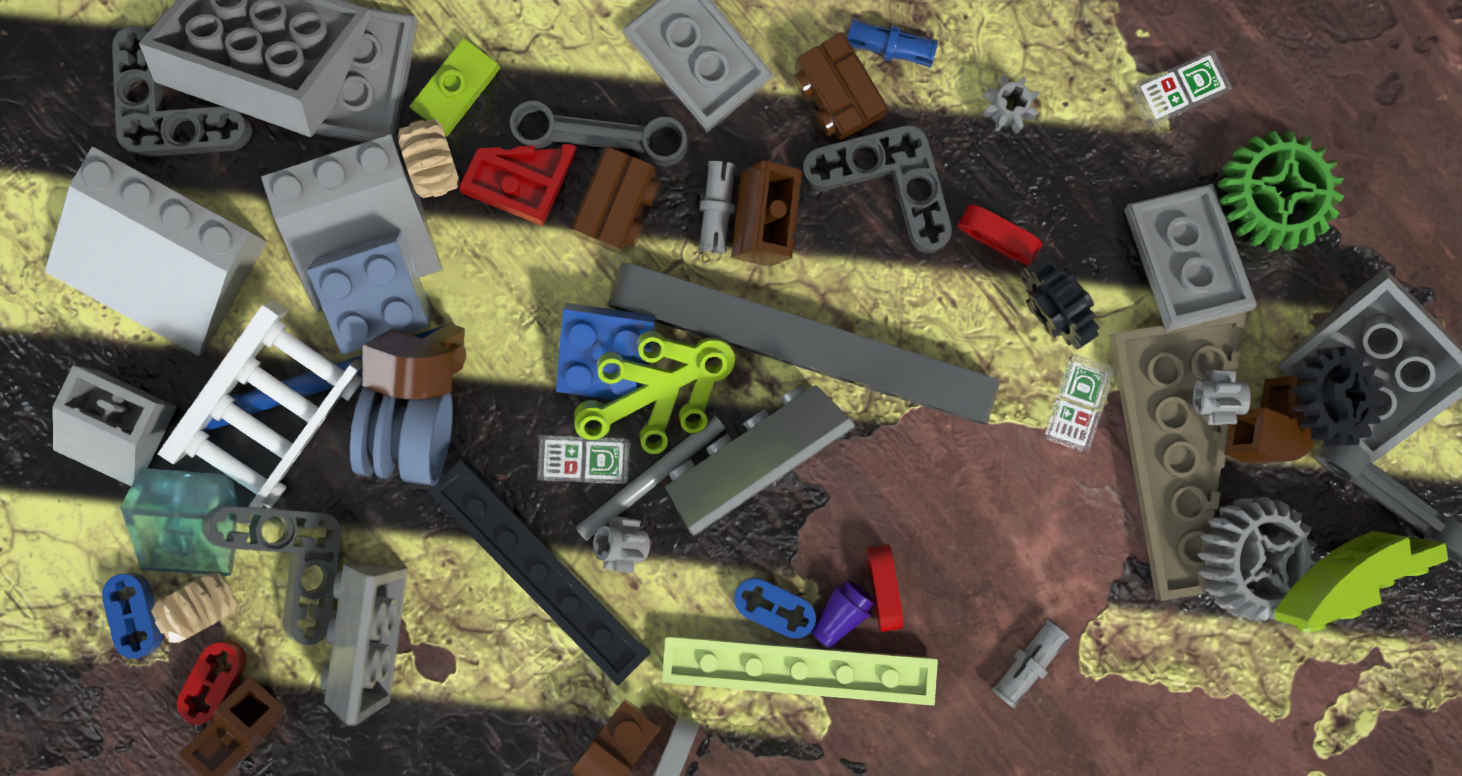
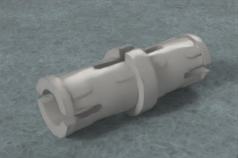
M708 161L705 200L700 201V211L704 213L700 245L698 246L699 251H712V253L726 254L727 252L726 242L729 216L733 215L735 205L731 203L734 173L736 170V164L727 162L726 165H722L723 161Z
M1047 620L1024 651L1019 649L1014 657L1017 660L991 690L1015 709L1018 702L1038 677L1043 680L1048 674L1045 670L1046 667L1071 638L1055 624Z

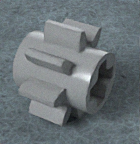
M1004 75L998 81L999 92L993 88H988L983 95L987 101L992 103L985 109L982 116L992 117L997 123L995 131L998 132L1003 126H1012L1014 132L1018 133L1023 128L1021 117L1026 120H1033L1038 114L1034 108L1030 107V104L1037 98L1039 93L1038 91H1029L1025 86V77H1022L1018 82L1009 83ZM1007 98H1011L1015 101L1013 111H1009L1005 108L1007 105Z
M1236 370L1207 371L1206 380H1198L1194 386L1193 405L1195 412L1198 415H1207L1208 425L1237 424V415L1247 414L1250 407V388L1245 380H1236Z
M610 516L609 526H601L596 531L593 540V550L599 560H604L603 569L614 570V572L633 573L634 563H642L647 558L650 540L647 532L639 529L640 520Z

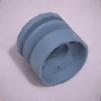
M364 387L360 393L351 426L350 462L352 471L356 475L367 477L375 471L376 476L381 479H387L392 475L398 462L400 477L404 482L435 486L443 473L451 439L453 403L450 392L429 399H409L407 404V399L388 396Z

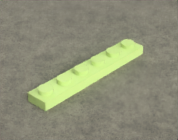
M666 635L662 683L935 705L938 659L925 656Z

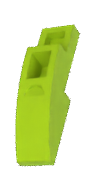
M1371 531L1354 538L1318 561L1295 583L1274 610L1275 620L1294 625L1301 632H1317L1325 629L1326 623L1337 619L1359 617L1362 615V610L1381 604L1379 588L1393 586L1395 584L1394 580L1404 576L1426 574L1429 572V567L1448 561L1446 543Z

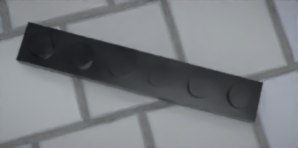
M459 460L435 486L428 490L433 498L617 686L650 655L651 651L464 460Z

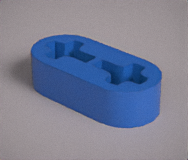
M135 572L117 574L111 577L104 585L102 597L116 650L122 656L130 659L144 657L155 652L160 646L163 637L155 624L156 619L151 611L155 605V600L149 581L143 575ZM125 585L126 587H134L136 590V595L130 597L129 601L128 599L120 600L119 591L125 589ZM136 629L137 631L145 630L147 639L141 641L140 644H131L129 635L135 633Z
M757 577L745 579L736 588L734 595L736 608L740 614L756 623L794 639L805 637L815 626L816 615L811 604L790 591ZM755 586H760L763 588L762 597L773 602V606L770 610L761 605H756L753 610H749L746 608L747 600L742 597V593L744 590L753 591ZM797 605L804 607L802 614L807 618V622L805 625L797 624L794 629L787 627L788 619L785 616L776 613L779 606L791 611Z

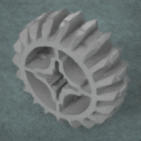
M1256 496L1249 499L1241 498L1234 500L1233 506L1220 507L1221 518L1208 520L1212 528L1211 534L1200 536L1207 545L1205 551L1196 554L1205 560V567L1198 574L1209 579L1204 590L1209 592L1210 595L1215 596L1214 603L1221 608L1227 609V612L1233 616L1247 617V619L1254 621H1266L1268 618L1275 619L1274 610L1287 592L1311 566L1318 562L1311 557V551L1318 544L1307 539L1312 527L1301 523L1302 514L1289 509V504H1284V502L1278 500H1269L1267 497ZM1263 525L1269 534H1261L1257 527ZM1249 582H1255L1258 589L1251 592L1246 585Z

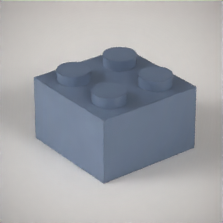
M402 231L317 257L307 269L341 355L362 349L363 344L392 328L408 334L430 325L433 312Z

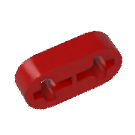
M968 205L958 223L959 229L965 234L1026 265L1035 261L1043 246L1042 241L1033 234L976 205Z
M889 544L866 547L868 570L880 632L903 629V614L891 547Z
M230 640L220 641L206 647L200 654L177 700V711L180 717L187 723L199 725L214 719L215 709L232 694L247 663L246 653L238 643ZM227 652L229 654L227 662L232 667L221 671L216 678L213 677L219 666V662L214 659V655L217 656ZM207 687H210L211 689L205 698V703L210 706V709H205L198 713L196 711L198 703L192 698L204 693Z

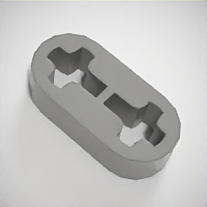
M680 714L678 715L653 776H680L699 729V722Z

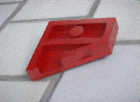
M562 144V149L535 150V146H517L511 150H503L500 147L478 148L459 186L460 191L469 197L543 226L577 154L576 146Z

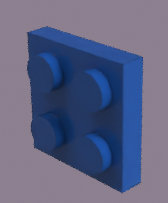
M566 303L562 315L556 392L616 400L643 386L644 384L625 379L615 384L603 382L598 376L597 361L601 355L614 352L619 354L624 360L650 366V362H646L640 357L637 340L644 332L654 331L656 316ZM653 341L645 344L643 349L647 352H652ZM608 363L603 367V370L607 373H613L618 370L619 366L615 363Z

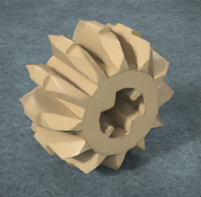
M436 119L420 120L410 123V126L400 128L397 136L416 193L422 198L438 197L447 194V191L456 189L460 180L441 123Z
M209 573L159 600L151 611L156 619L155 624L161 634L164 633L170 643H179L232 614L238 604L233 596V590L229 583L224 581L221 574Z

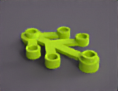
M647 331L641 334L637 340V348L640 357L644 361L654 363L666 357L685 363L671 371L624 360L619 354L614 352L601 355L597 361V372L603 382L615 384L625 379L644 385L606 405L597 400L582 402L574 412L576 432L587 440L600 439L608 433L611 423L655 401L648 424L640 431V441L642 448L647 453L658 454L668 444L666 427L679 389L694 380L695 383L689 403L680 409L679 419L682 428L686 432H701L708 422L705 408L714 382L726 378L735 365L734 352L726 341L719 338H705L694 346L665 339L655 331ZM654 341L660 344L659 348L653 352H647L643 349L648 342ZM711 357L721 359L717 365H705V362ZM608 363H615L619 366L618 370L613 373L605 372L603 367ZM697 413L701 415L696 422L686 421L687 416ZM590 420H597L601 423L600 426L595 428H587L585 426ZM652 434L661 436L660 440L655 443H650L646 439Z

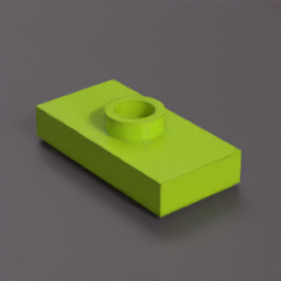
M463 38L409 107L425 121L436 119L441 123L445 136H448L500 70V66Z

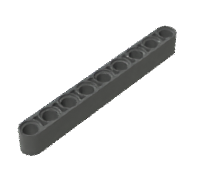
M621 263L608 302V306L616 310L655 315L656 323L704 338H719L726 341L732 347L983 425H988L1001 383L998 379L630 263Z

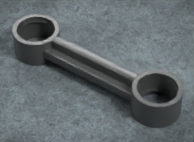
M538 101L521 103L514 109L510 117V128L521 146H535V150L545 149L553 141L603 148L610 147L612 149L644 152L653 163L659 166L677 164L683 159L687 151L686 131L680 122L670 117L656 118L647 126L553 115L545 104ZM531 112H541L549 120L547 133L536 140L526 139L518 131L521 119ZM660 128H670L678 133L681 143L675 153L668 156H659L650 149V136Z
M1325 444L1322 445L1314 458L1323 468L1345 481L1353 482L1424 535L1423 539L1446 543L1448 559L1462 564L1461 522L1441 515L1371 463L1370 455L1359 445L1330 447L1325 446Z

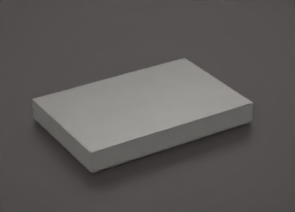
M658 0L622 29L623 35L705 133L710 131L774 77L771 70L712 0Z
M367 8L370 10L371 16L336 103L314 134L363 143L390 134L396 138L419 23L416 16Z
M1213 183L1131 203L1126 206L1124 211L1166 332L1252 311L1257 306Z

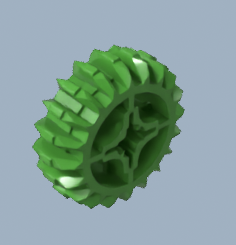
M1270 131L1263 136V139L1255 136L1246 142V148L1239 147L1232 155L1235 161H1229L1222 169L1229 177L1220 180L1217 186L1228 192V195L1219 199L1221 206H1230L1232 211L1225 216L1226 221L1232 222L1237 220L1240 224L1236 228L1235 235L1242 236L1250 232L1249 245L1258 246L1265 241L1267 251H1275L1280 246L1283 247L1284 251H1291L1296 249L1299 243L1306 246L1315 241V235L1325 234L1330 228L1327 221L1336 219L1340 214L1333 205L1342 202V199L1345 197L1341 193L1334 191V187L1340 185L1344 178L1332 176L1330 171L1335 168L1338 161L1329 160L1325 162L1322 158L1327 146H1319L1312 150V136H1304L1297 141L1294 131H1287L1281 137H1279L1276 131ZM1274 159V165L1268 170L1267 177L1263 176L1258 180L1251 179L1255 167L1261 160ZM1276 184L1281 186L1278 191L1283 189L1287 197L1281 198L1280 194L1282 192L1277 193L1276 187L1273 186ZM1254 200L1260 204L1263 213L1257 208ZM1303 202L1308 203L1307 210L1302 219L1297 224L1287 225V217L1293 213L1294 205L1297 206Z

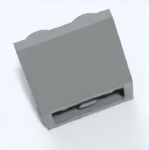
M73 365L53 405V450L125 484L138 488L177 406L100 370Z

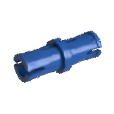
M854 18L852 19L847 38L852 48L884 55L883 60L892 61V58L929 68L932 66L938 45L937 39L900 31V26L892 25L891 28Z

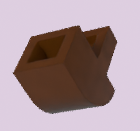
M449 323L423 339L392 328L363 344L362 386L388 396L414 400L439 397L451 392L452 375L463 369L466 360V349L464 347L465 328Z
M1296 375L1265 379L1261 407L1249 409L1245 415H1237V424L1229 425L1224 455L1249 464L1298 460L1312 449L1315 443L1311 439L1313 428H1301L1299 424L1305 416L1303 412L1293 411V406L1300 402V397L1291 392V387L1300 386L1301 380Z
M249 677L215 709L213 721L178 754L177 759L196 776H226L243 758L246 759L270 733L279 721L284 706L254 679Z
M625 698L604 727L597 732L575 761L570 772L575 776H627L662 726Z

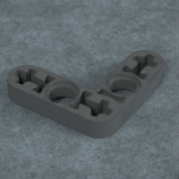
M138 26L124 27L117 32L112 45L117 140L123 148L137 156L152 157L235 151L248 144L252 135L251 124L238 111L227 107L163 111L162 84L154 82L142 50H138L137 59L128 52L129 48L136 46V40L141 41L148 32ZM137 64L147 71L137 70ZM137 81H146L149 86V93L146 99L138 103L131 102L128 96L131 85ZM228 119H230L238 126V130H232L230 138H227L218 131L208 132L206 124L212 128L227 127ZM183 121H192L195 126V135L186 143H178L174 137L176 126ZM141 126L153 133L161 132L163 140L156 135L144 136L140 144L132 139V134L139 133Z
M902 126L820 147L811 151L806 156L802 167V177L811 189L817 191H828L892 174L912 245L923 253H935L941 250L949 241L952 234L949 215L928 139L919 128ZM906 137L910 144L917 143L918 148L915 149L912 158H907L905 152L891 154L889 160L892 164H885V150L881 142H887V150L899 147L902 138ZM861 147L873 150L877 156V164L874 168L862 170L855 166L852 159L855 150ZM838 153H845L844 163L849 175H842L843 167L832 169L827 180H822L819 174L811 173L810 170L815 168L816 160L823 159V163L829 166L839 163L840 157ZM916 178L925 180L931 188L930 197L925 201L911 199L907 193V184L910 180ZM932 205L936 206L937 211H931L928 214L931 226L934 228L940 227L941 233L935 238L936 243H931L928 237H920L919 232L925 227L924 216L921 213L914 217L912 211H923Z
M219 505L210 509L203 519L202 532L206 540L211 544L226 549L291 553L283 614V630L290 639L303 645H314L322 641L327 635L328 625L332 616L333 586L337 574L341 543V526L338 520L332 515L315 511L237 505ZM227 514H229V518L233 522L250 524L249 533L229 531L226 539H224V533L216 531L217 522H224ZM271 517H279L284 524V533L276 542L268 543L262 536L263 524ZM320 524V527L327 529L326 537H319L317 545L316 539L297 535V526L314 529ZM317 565L323 572L322 582L316 589L307 591L301 582L302 574L308 567ZM302 596L312 600L319 599V604L309 603L308 610V605L299 602V598ZM308 613L309 617L316 619L314 627H308L305 634L304 630L297 628L298 620L306 619Z

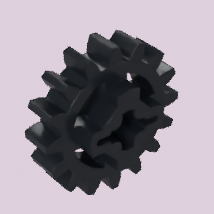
M1041 256L1021 270L1024 276L1021 280L1028 287L1026 292L1029 299L1026 300V304L1030 312L1037 317L1050 336L1055 338L1062 335L1066 344L1069 346L1072 344L1075 349L1082 348L1099 336L1097 332L1099 326L1092 319L1095 317V314L1090 310L1094 306L1093 299L1082 288L1069 269H1062L1061 267L1057 269L1051 259L1046 260Z
M1349 346L1317 349L1316 355L1305 356L1303 359L1307 368L1296 369L1295 375L1301 380L1300 386L1291 387V392L1300 397V402L1293 406V411L1303 412L1305 416L1299 424L1300 427L1313 428L1311 439L1313 441L1324 440L1325 446L1328 447L1360 444V438L1371 437L1372 431L1368 424H1379L1381 421L1375 413V407L1384 406V401L1377 398L1376 391L1383 387L1382 382H1373L1371 378L1376 367L1374 365L1363 366L1365 354L1362 352L1352 353Z

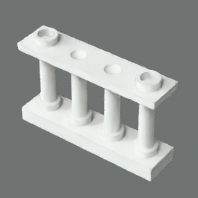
M271 300L260 307L158 452V455L173 465L185 455H189L192 458L195 455L201 457L256 494V497L249 505L250 507H262L265 505L268 508H272L287 488L280 481L338 400L342 397L349 401L363 382V378L358 375L363 367L362 360L357 358L344 371L285 330L287 326L281 320L289 310L275 300ZM264 345L269 348L273 345L334 386L320 407H317L259 367L261 362L256 360L255 357ZM238 381L243 385L249 382L308 422L294 443H291L233 404L235 399L229 394ZM212 418L217 421L224 419L282 458L268 480L208 440L209 435L204 430Z

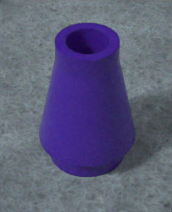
M847 579L842 586L836 585L820 619L811 631L812 634L822 644L833 648L841 638L872 615L870 609L875 604V600L858 584Z

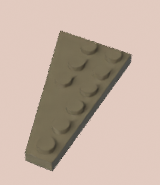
M1247 312L1166 332L1164 325L1110 334L1156 600L1164 601L1206 594L1204 588L1208 579L1198 574L1205 567V560L1196 554L1206 550L1207 543L1200 536L1211 534L1212 528L1208 520L1214 519L1215 509H1218L1220 492H1218L1221 468H1224L1226 455L1224 454L1229 425H1208L1207 415H1198L1195 412L1193 390L1196 381L1206 380L1207 371L1235 370L1239 368L1241 352H1238L1241 329L1245 327Z

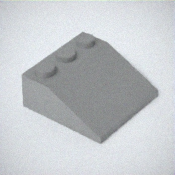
M392 134L261 176L275 222L315 311H321L323 308L307 272L314 259L382 236L402 231L419 278L443 270L420 197L414 190L399 142Z
M1386 268L1350 295L1277 365L1286 376L1295 375L1296 369L1307 368L1303 358L1309 355H1316L1317 349L1349 346L1352 353L1362 352L1365 354L1363 366L1374 365L1376 367L1371 378L1373 382H1382L1383 387L1377 390L1376 394L1377 398L1384 401V406L1375 407V413L1381 419L1380 423L1368 424L1371 428L1372 436L1360 438V444H1358L1370 455L1371 463H1374L1462 397V345Z
M352 562L343 564V571H338L336 574L333 596L339 599L337 614L330 619L327 630V642L332 644L330 662L324 664L320 684L321 689L326 690L324 703L345 724L357 725L390 703L408 568Z

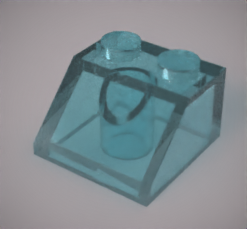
M140 468L120 507L140 569L192 574L220 573L221 576H230L233 571L235 549L219 547L206 540L202 532V522L209 510L216 506H239L232 478L226 474ZM227 514L224 522H217L216 531L224 533V539H226L229 531H237V522L231 521L229 514Z

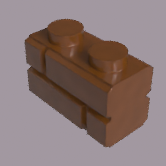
M843 32L838 33L824 41L820 46L812 48L797 58L795 67L797 73L793 75L794 82L805 99L812 96L820 110L815 113L817 121L827 136L834 134L839 143L846 141L886 116L889 109Z
M605 147L572 224L571 231L578 238L600 245L620 255L624 254L627 245L635 247L644 226L643 222L638 221L644 204L650 207L653 205L661 182L655 180L657 175L655 167L652 164L630 157L610 147Z
M760 161L753 165V167H749L741 172L731 258L762 266H774L780 262L792 259L794 247L792 234L795 233L802 175L800 169L770 161Z

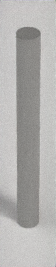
M714 415L708 420L706 427L701 432L689 435L577 525V531L586 541L589 540L601 526H606L609 523L610 516L617 517L666 478L670 472L682 465L726 429L725 426Z

